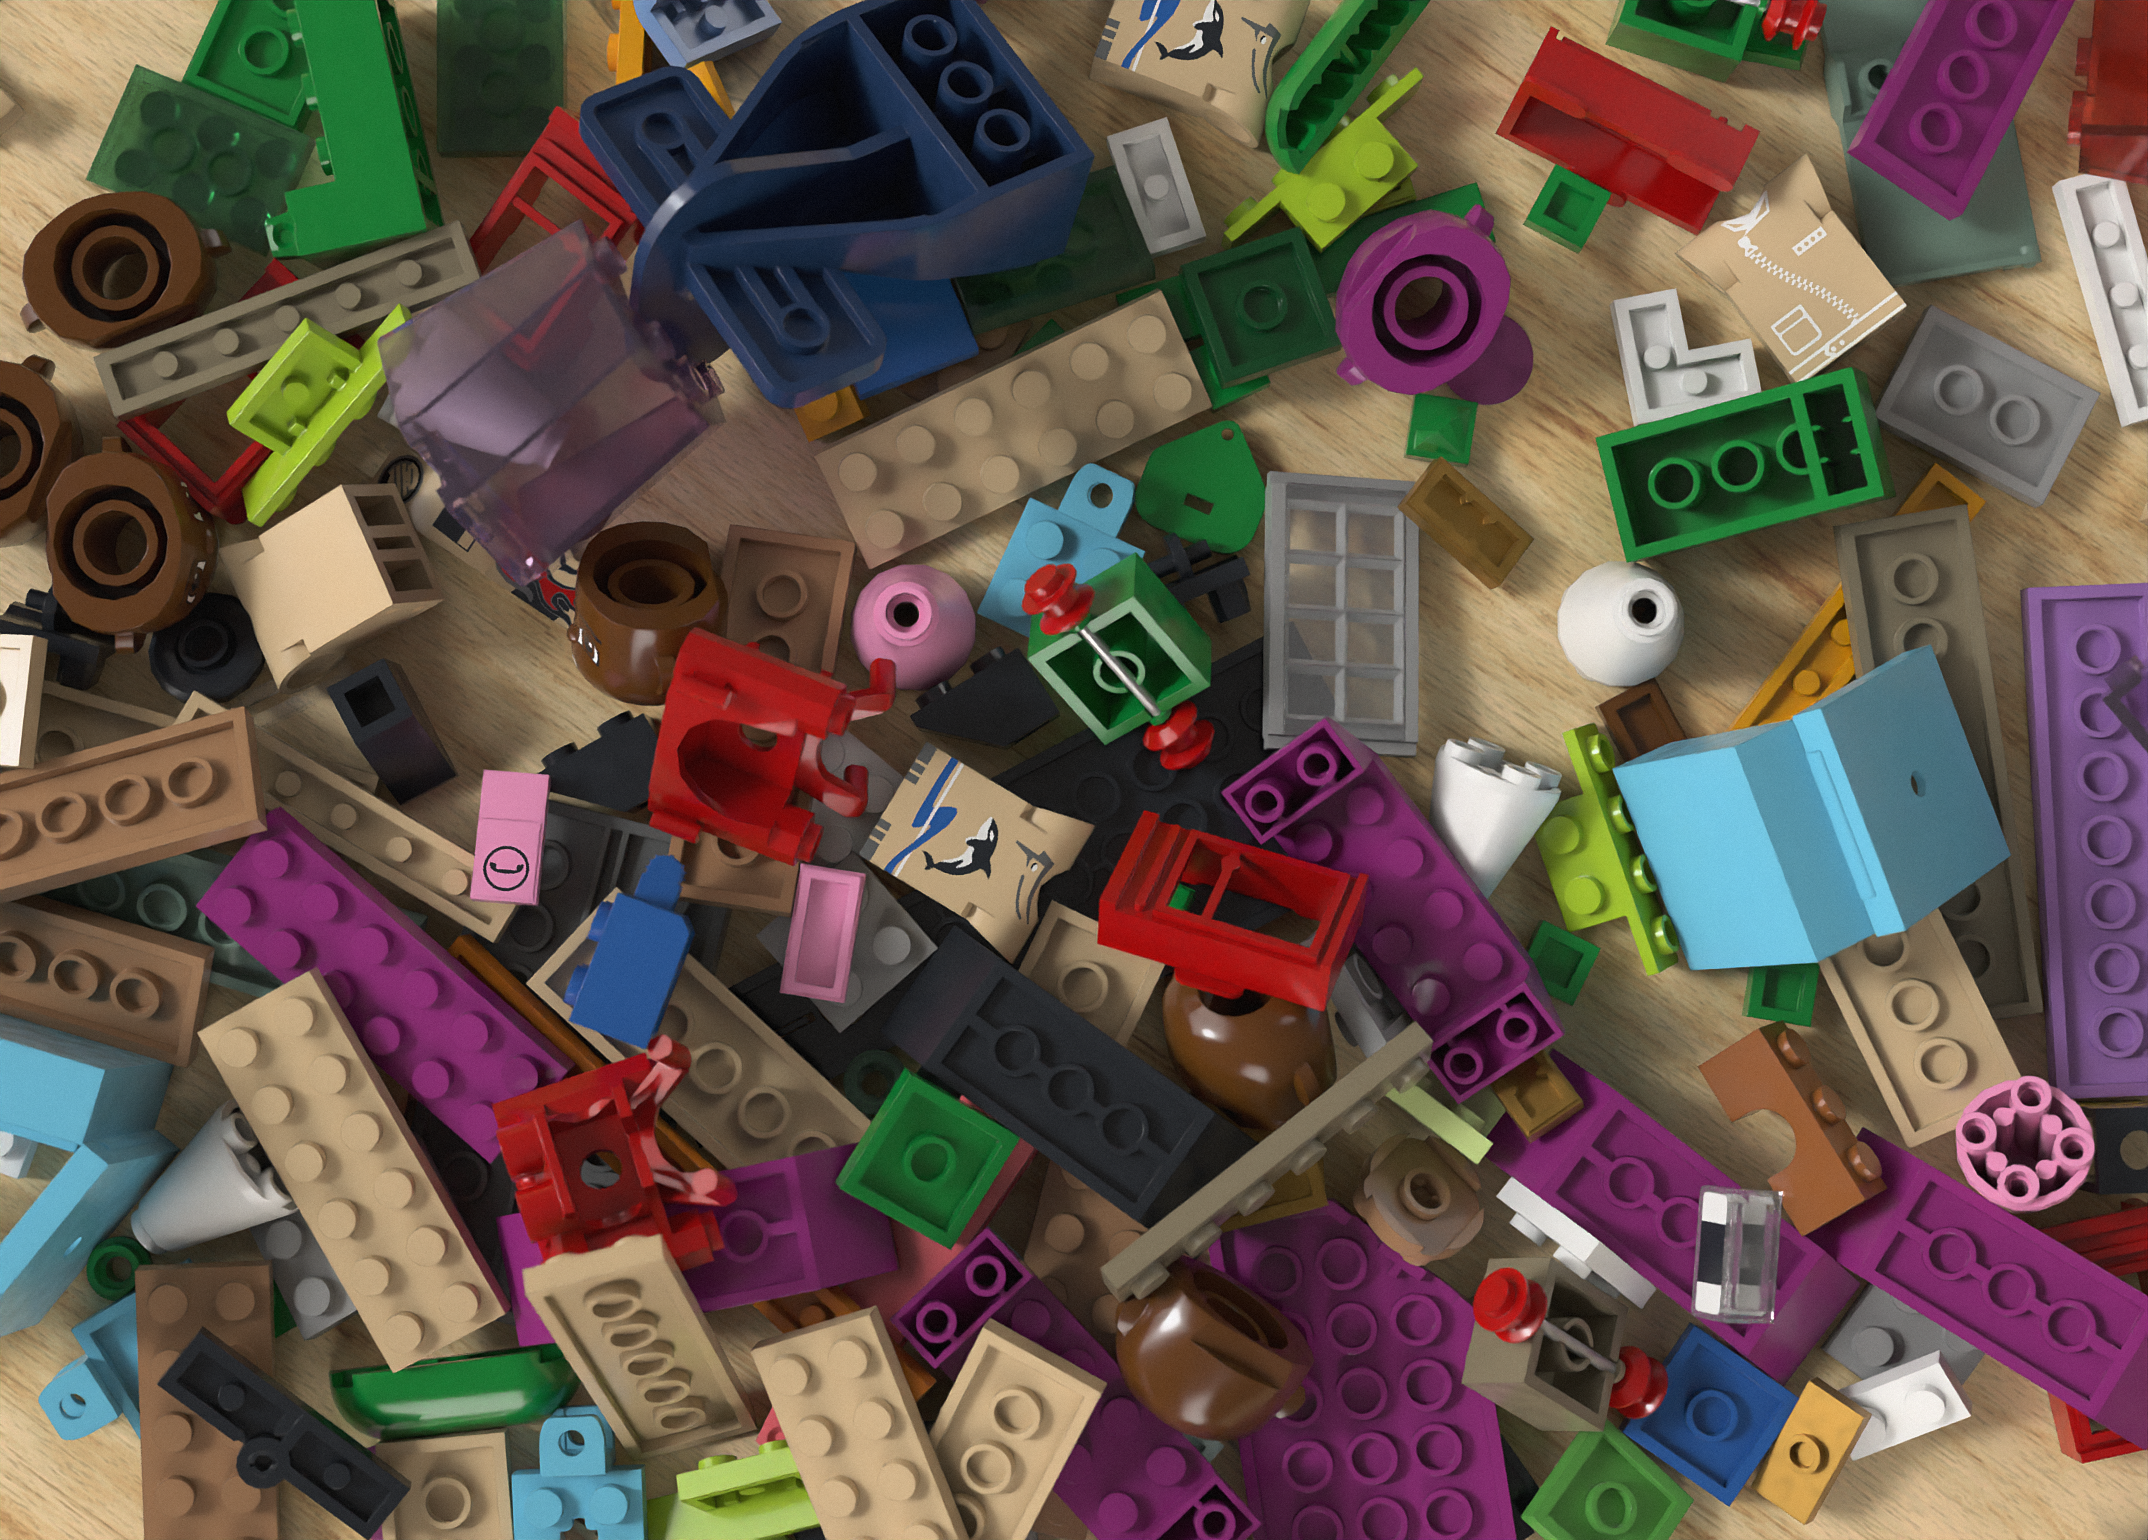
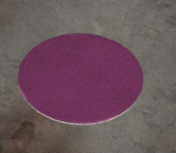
M1504 315L1493 340L1483 354L1466 370L1447 381V385L1462 399L1478 402L1479 405H1494L1511 399L1526 385L1533 368V349L1527 334L1519 324Z

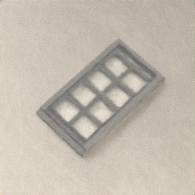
M1270 471L1267 474V487L1265 488L1262 733L1264 750L1278 751L1327 715L1376 752L1378 756L1404 758L1416 756L1419 703V527L1397 508L1414 486L1415 481Z

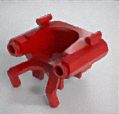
M695 627L688 633L679 651L673 671V679L666 696L649 782L648 810L653 812L649 826L693 844H697L703 831L793 867L800 860L811 863L821 843L824 826L815 823V813L791 804L795 791L799 788L845 818L860 817L864 813L868 804V769L865 766L851 764L844 769L843 780L827 771L822 762L820 753L821 741L826 740L830 733L842 737L850 721L883 714L884 711L892 707L896 697V665L889 659H875L870 665V687L846 693V684L832 680L834 673L822 669L817 674L760 652V644L753 641L744 646ZM742 724L775 732L777 743L773 746L764 747L751 742L745 736Z
M660 1034L650 1039L647 1052L651 1058H647L646 1052L492 1104L499 1128L496 1130L498 1142L509 1175L519 1190L515 1192V1196L531 1244L538 1243L543 1259L540 1262L541 1265L557 1255L568 1253L582 1255L613 1247L619 1240L630 1236L651 1237L661 1234L681 1272L714 1261L712 1252L725 1248L713 1210L699 1214L698 1209L694 1208L667 1217L663 1203L725 1207L735 1201L737 1196L736 1187L731 1178L710 1168H705L697 1173L680 1172L666 1161L658 1148L656 1120L659 1109L687 1075L692 1064L691 1054L687 1046L667 1035ZM598 1152L612 1153L618 1157L622 1164L619 1179L613 1185L604 1189H595L588 1186L581 1177V1169L586 1159Z

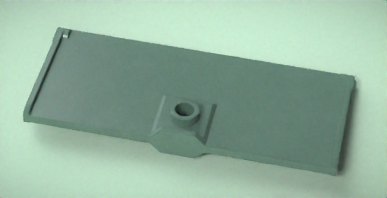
M1818 0V2L1827 4V11L1820 29L1825 54L1823 75L1831 116L1839 127L1861 246L1891 286L1897 288L2000 269L2033 268L2036 264L2041 263L2042 259L2033 222L2014 118L1964 213L1951 221L1847 153L1928 0Z

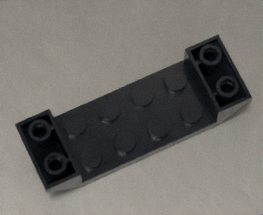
M954 925L879 1030L928 1071L1148 1230L1259 1144L956 925ZM1199 1254L1196 1257H1193V1259L1197 1260L1201 1254Z

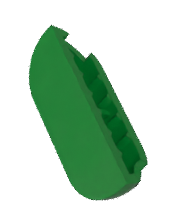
M1431 0L1341 1L1277 85L1269 100L1265 116V135L1274 159L1283 170L1298 175L1301 173Z
M556 1342L420 1359L394 1374L388 1364L333 1370L328 1373L331 1395L342 1417L359 1432L380 1440L407 1439L535 1423L552 1416L558 1408L566 1406L576 1394L581 1384L580 1378Z

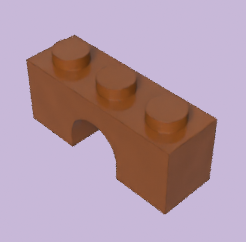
M1781 1020L1756 1029L1699 1065L1698 1068L1732 1123L1753 1115L1762 1109L1778 1113L1790 1124L1796 1139L1794 1157L1785 1169L1768 1178L1767 1181L1803 1237L1888 1188L1881 1178L1882 1167L1877 1156L1867 1144L1857 1140L1845 1120L1846 1109L1842 1100L1831 1087L1822 1084L1809 1063L1811 1061V1053L1807 1044L1795 1030L1788 1028L1784 1021Z

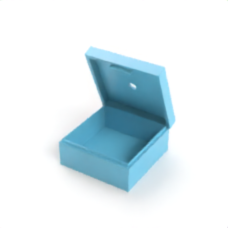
M1931 644L1901 653L1792 716L1793 719L1670 742L1612 769L1690 971L1814 963L1875 933L1878 937L1906 931L2011 856ZM1911 775L1917 783V795L1911 785Z
M0 1013V1131L73 1152L74 1155L0 1244V1337L37 1325L87 1265L88 1258L93 1249L110 1237L181 1150L158 1130H154L173 1071V1064Z

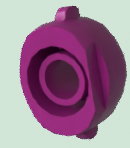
M1475 204L1464 218L1433 209L1407 215L1377 230L1358 247L1347 263L1336 298L1335 330L1346 354V357L1336 368V373L1351 386L1359 385L1368 379L1389 392L1414 395L1433 390L1453 379L1471 366L1483 354L1493 340L1509 303L1511 276L1502 252L1489 238L1494 227V217L1481 205ZM1424 276L1438 277L1442 280L1441 295L1435 305L1424 315L1410 320H1402L1395 317L1396 298L1402 288L1409 282Z

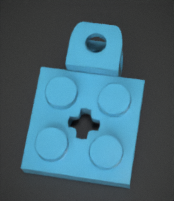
M1089 463L1083 466L1072 479L1058 510L1030 497L977 613L1029 638L1031 615L1025 613L1022 609V600L1025 595L1024 587L1026 582L1038 569L1048 564H1054L1055 566L1065 563L1072 564L1077 570L1075 582L1080 585L1135 552L1143 559L1146 553L1145 550L1119 539L1134 505L1135 484L1131 480L1099 465ZM1100 483L1107 484L1113 492V499L1105 508L1097 507L1091 499L1093 488Z
M188 1258V1259H186L185 1261H183V1262H181V1263H193V1262H192V1260H191L190 1258ZM133 1290L77 1323L71 1329L85 1354L63 1367L39 1396L38 1402L59 1436L64 1440H75L85 1437L118 1418L122 1412L139 1439H141L136 1291ZM74 1394L80 1395L85 1402L79 1401Z
M596 1404L571 1405L558 1408L544 1422L540 1432V1469H519L512 1474L514 1540H566L564 1531L571 1530L575 1518L585 1519L587 1529L597 1530L598 1540H648L645 1464L614 1465L616 1462L615 1433ZM570 1430L579 1432L583 1436L585 1443L581 1444L574 1441L570 1435Z

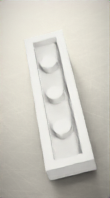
M2121 165L2061 180L2052 186V190L2122 428L2148 421V257Z

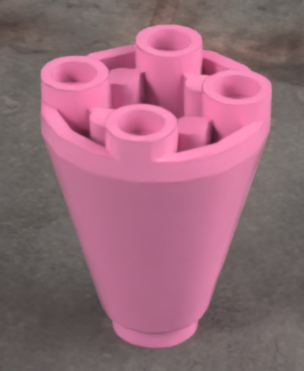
M899 565L877 574L860 591L851 612L850 639L860 663L870 672V665L875 659L892 660L896 665V688L900 690L927 691L941 682L949 680L966 664L975 643L976 616L967 593L949 574L927 565ZM899 604H914L918 608L919 619L913 626L902 627L895 622L894 616L897 613L896 607Z
M2024 1076L2017 1080L2004 1081L1983 1090L1964 1109L1962 1117L1956 1126L1957 1161L1969 1184L1990 1202L2015 1214L2034 1213L2067 1200L2085 1182L2094 1158L2095 1145L2092 1128L2081 1107L2060 1089L2050 1086L2045 1080L2036 1076Z

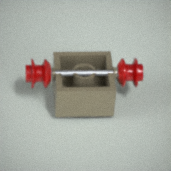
M1554 1258L1489 1259L1485 1279L1478 1287L1473 1301L1475 1324L1466 1355L1462 1384L1541 1431L1603 1432L1608 1406L1616 1408L1622 1415L1630 1419L1644 1418L1653 1413L1661 1405L1667 1393L1668 1375L1661 1362L1655 1358L1648 1357L1638 1347L1629 1345L1621 1347L1628 1307L1586 1279L1583 1280Z

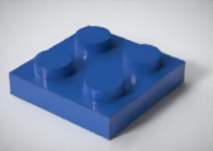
M1690 1322L1662 1363L1668 1375V1389L1661 1405L1644 1418L1630 1419L1625 1417L1618 1429L1730 1507L1783 1429L1799 1397Z

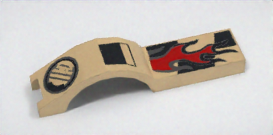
M391 437L384 447L390 451L389 455L370 483L362 479L360 484L395 483L415 530L568 630L569 626L573 624L575 616V584L580 562Z

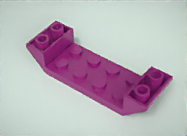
M1326 715L1221 792L1260 844L1274 836L1289 857L1347 873L1354 878H1358L1360 872L1369 875L1363 921L1358 929L1354 943L1413 1021H1416L1433 1040L1431 1057L1426 1063L1457 1104L1477 1093L1565 1034V1028L1532 958L1378 754Z
M1551 1048L1547 1054L1581 1098L1584 1108L1531 1144L1508 1112L1505 1111L1486 1137L1493 1145L1484 1157L1598 1239L1652 1285L1727 1341L1732 1348L1779 1384L1785 1386L1861 1284L1826 1251L1805 1235L1802 1237L1796 1228L1768 1208L1760 1313L1744 1314L1719 1311L1715 1315L1698 1311L1695 1305L1704 1193H1729L1738 1201L1739 1194H1751L1616 1090L1554 1048ZM1735 1237L1724 1239V1246L1734 1244ZM1722 1279L1721 1286L1729 1289L1730 1282Z
M1862 1127L1856 1138L1859 1142L1867 1144L1877 1156L1882 1167L1881 1178L1888 1189L1805 1236L1847 1269L2146 1451L2148 1448V1296L1928 1163Z
M859 1142L719 1171V1173L734 1181L737 1192L736 1200L725 1207L663 1203L667 1217L694 1208L698 1209L699 1214L713 1210L725 1248L712 1252L714 1261L681 1272L703 1313L820 1290L900 1269L890 1216L841 1190L835 1182ZM520 1212L495 1217L519 1346L555 1343L556 1341L525 1293L523 1270L540 1266V1262L543 1261L538 1243L531 1244Z
M988 1226L889 1319L934 1369L939 1366L954 1383L989 1318L1107 1383L1052 1488L1098 1540H1245L1262 1524L1213 1465L1182 1432L1173 1429L1159 1420L1133 1396L1123 1381L1117 1361L1043 1281Z

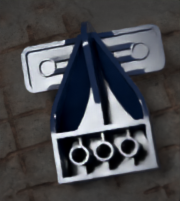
M864 0L838 10L810 26L778 55L731 120L717 104L701 80L692 71L679 66L662 67L592 94L582 103L579 120V133L582 140L646 229L634 259L625 330L627 353L639 371L653 379H675L702 369L731 349L762 394L772 404L788 409L802 407L865 379L877 372L883 363L887 338L882 328L868 311L842 272L910 280H939L1002 272L1032 265L1062 254L1065 251L1095 157L975 0Z

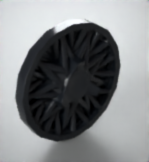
M212 592L205 593L202 600L185 619L167 629L153 632L148 649L152 674L167 694L186 704L194 690L205 694L220 704L231 701L251 687L262 672L266 661L254 634L251 618L242 606L240 599L233 595Z

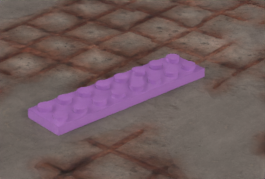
M2148 583L2026 588L2020 590L2048 1082L2050 1086L2060 1089L2071 1099L2148 1096Z

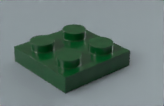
M1300 226L1180 265L1178 271L1180 280L1222 390L1341 350L1342 345L1335 330L1336 319Z

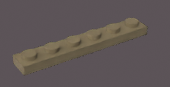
M457 220L94 356L93 358L114 417L124 422L262 370L305 318L310 319L340 339H345L380 326L399 303L410 309L412 314L484 287L486 284L465 227Z
M1416 1021L1101 1267L1100 1270L1105 1285L1120 1304L1132 1294L1137 1299H1142L1155 1291L1170 1275L1166 1267L1185 1252L1193 1258L1208 1249L1222 1235V1230L1218 1226L1237 1211H1240L1243 1216H1247L1260 1208L1275 1192L1271 1185L1292 1169L1296 1175H1299L1312 1167L1326 1153L1327 1148L1323 1144L1341 1129H1344L1348 1134L1360 1129L1377 1113L1379 1108L1375 1103L1393 1088L1401 1094L1417 1084L1430 1069L1426 1062L1431 1057L1433 1040Z

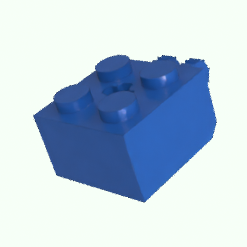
M672 854L669 856L655 855L654 859H649L650 863L645 865L647 871L642 873L634 896L628 893H617L614 903L601 901L587 939L598 942L590 965L585 963L582 965L577 964L563 999L564 1003L574 1006L568 1020L569 1022L645 1050L650 1039L657 1036L696 934L689 917L674 911L683 889L681 883L686 881L684 875L687 872L684 871L685 865L681 864L675 858V855Z

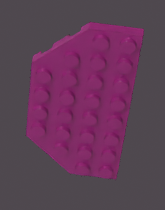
M1333 1197L1327 1198L1328 1206L1222 1233L1218 1240L1208 1248L1211 1266L1241 1282L1287 1317L1306 1339L1314 1358L1313 1365L1302 1381L1306 1400L1301 1408L1284 1418L1273 1417L1261 1430L1246 1438L1238 1439L1248 1507L1262 1523L1252 1533L1253 1540H1517L1496 1403L1461 1383L1466 1355L1475 1324L1473 1302L1427 1267L1409 1264L1402 1258L1400 1253L1387 1246L1374 1233L1368 1223Z

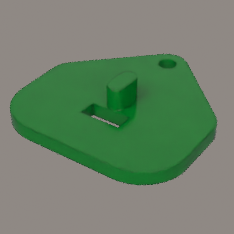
M1225 420L1157 447L1151 453L1135 493V504L1139 515L1148 525L1168 534L1175 532L1178 538L1192 544L1205 539L1211 552L1227 555L1241 551L1253 539L1265 511L1266 487L1241 428L1234 421ZM1228 429L1233 432L1234 436L1231 440L1223 439L1222 432ZM1187 494L1196 497L1200 502L1206 501L1213 504L1210 515L1184 505Z

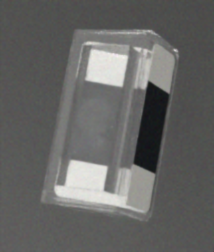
M1704 1185L1701 1187L1691 1306L1692 1314L1695 1317L1721 1323L1773 1324L1782 1191Z

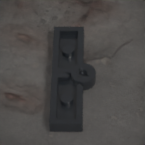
M203 1326L157 1382L159 1387L232 1441L243 1443L237 1455L236 1468L239 1477L247 1485L257 1489H267L276 1486L285 1479L366 1540H370L411 1489L412 1482Z

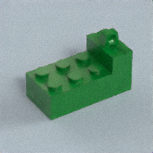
M294 0L295 8L287 10L288 26L295 46L298 49L305 47L310 72L301 75L302 87L311 112L319 111L325 136L316 138L318 157L325 175H334L335 181L284 192L288 212L265 220V227L274 258L277 260L304 259L322 270H326L444 226L445 221L395 1Z
M1848 367L1595 438L1627 563L1642 562L1814 516L1837 513L1897 497L1865 372L1854 367Z

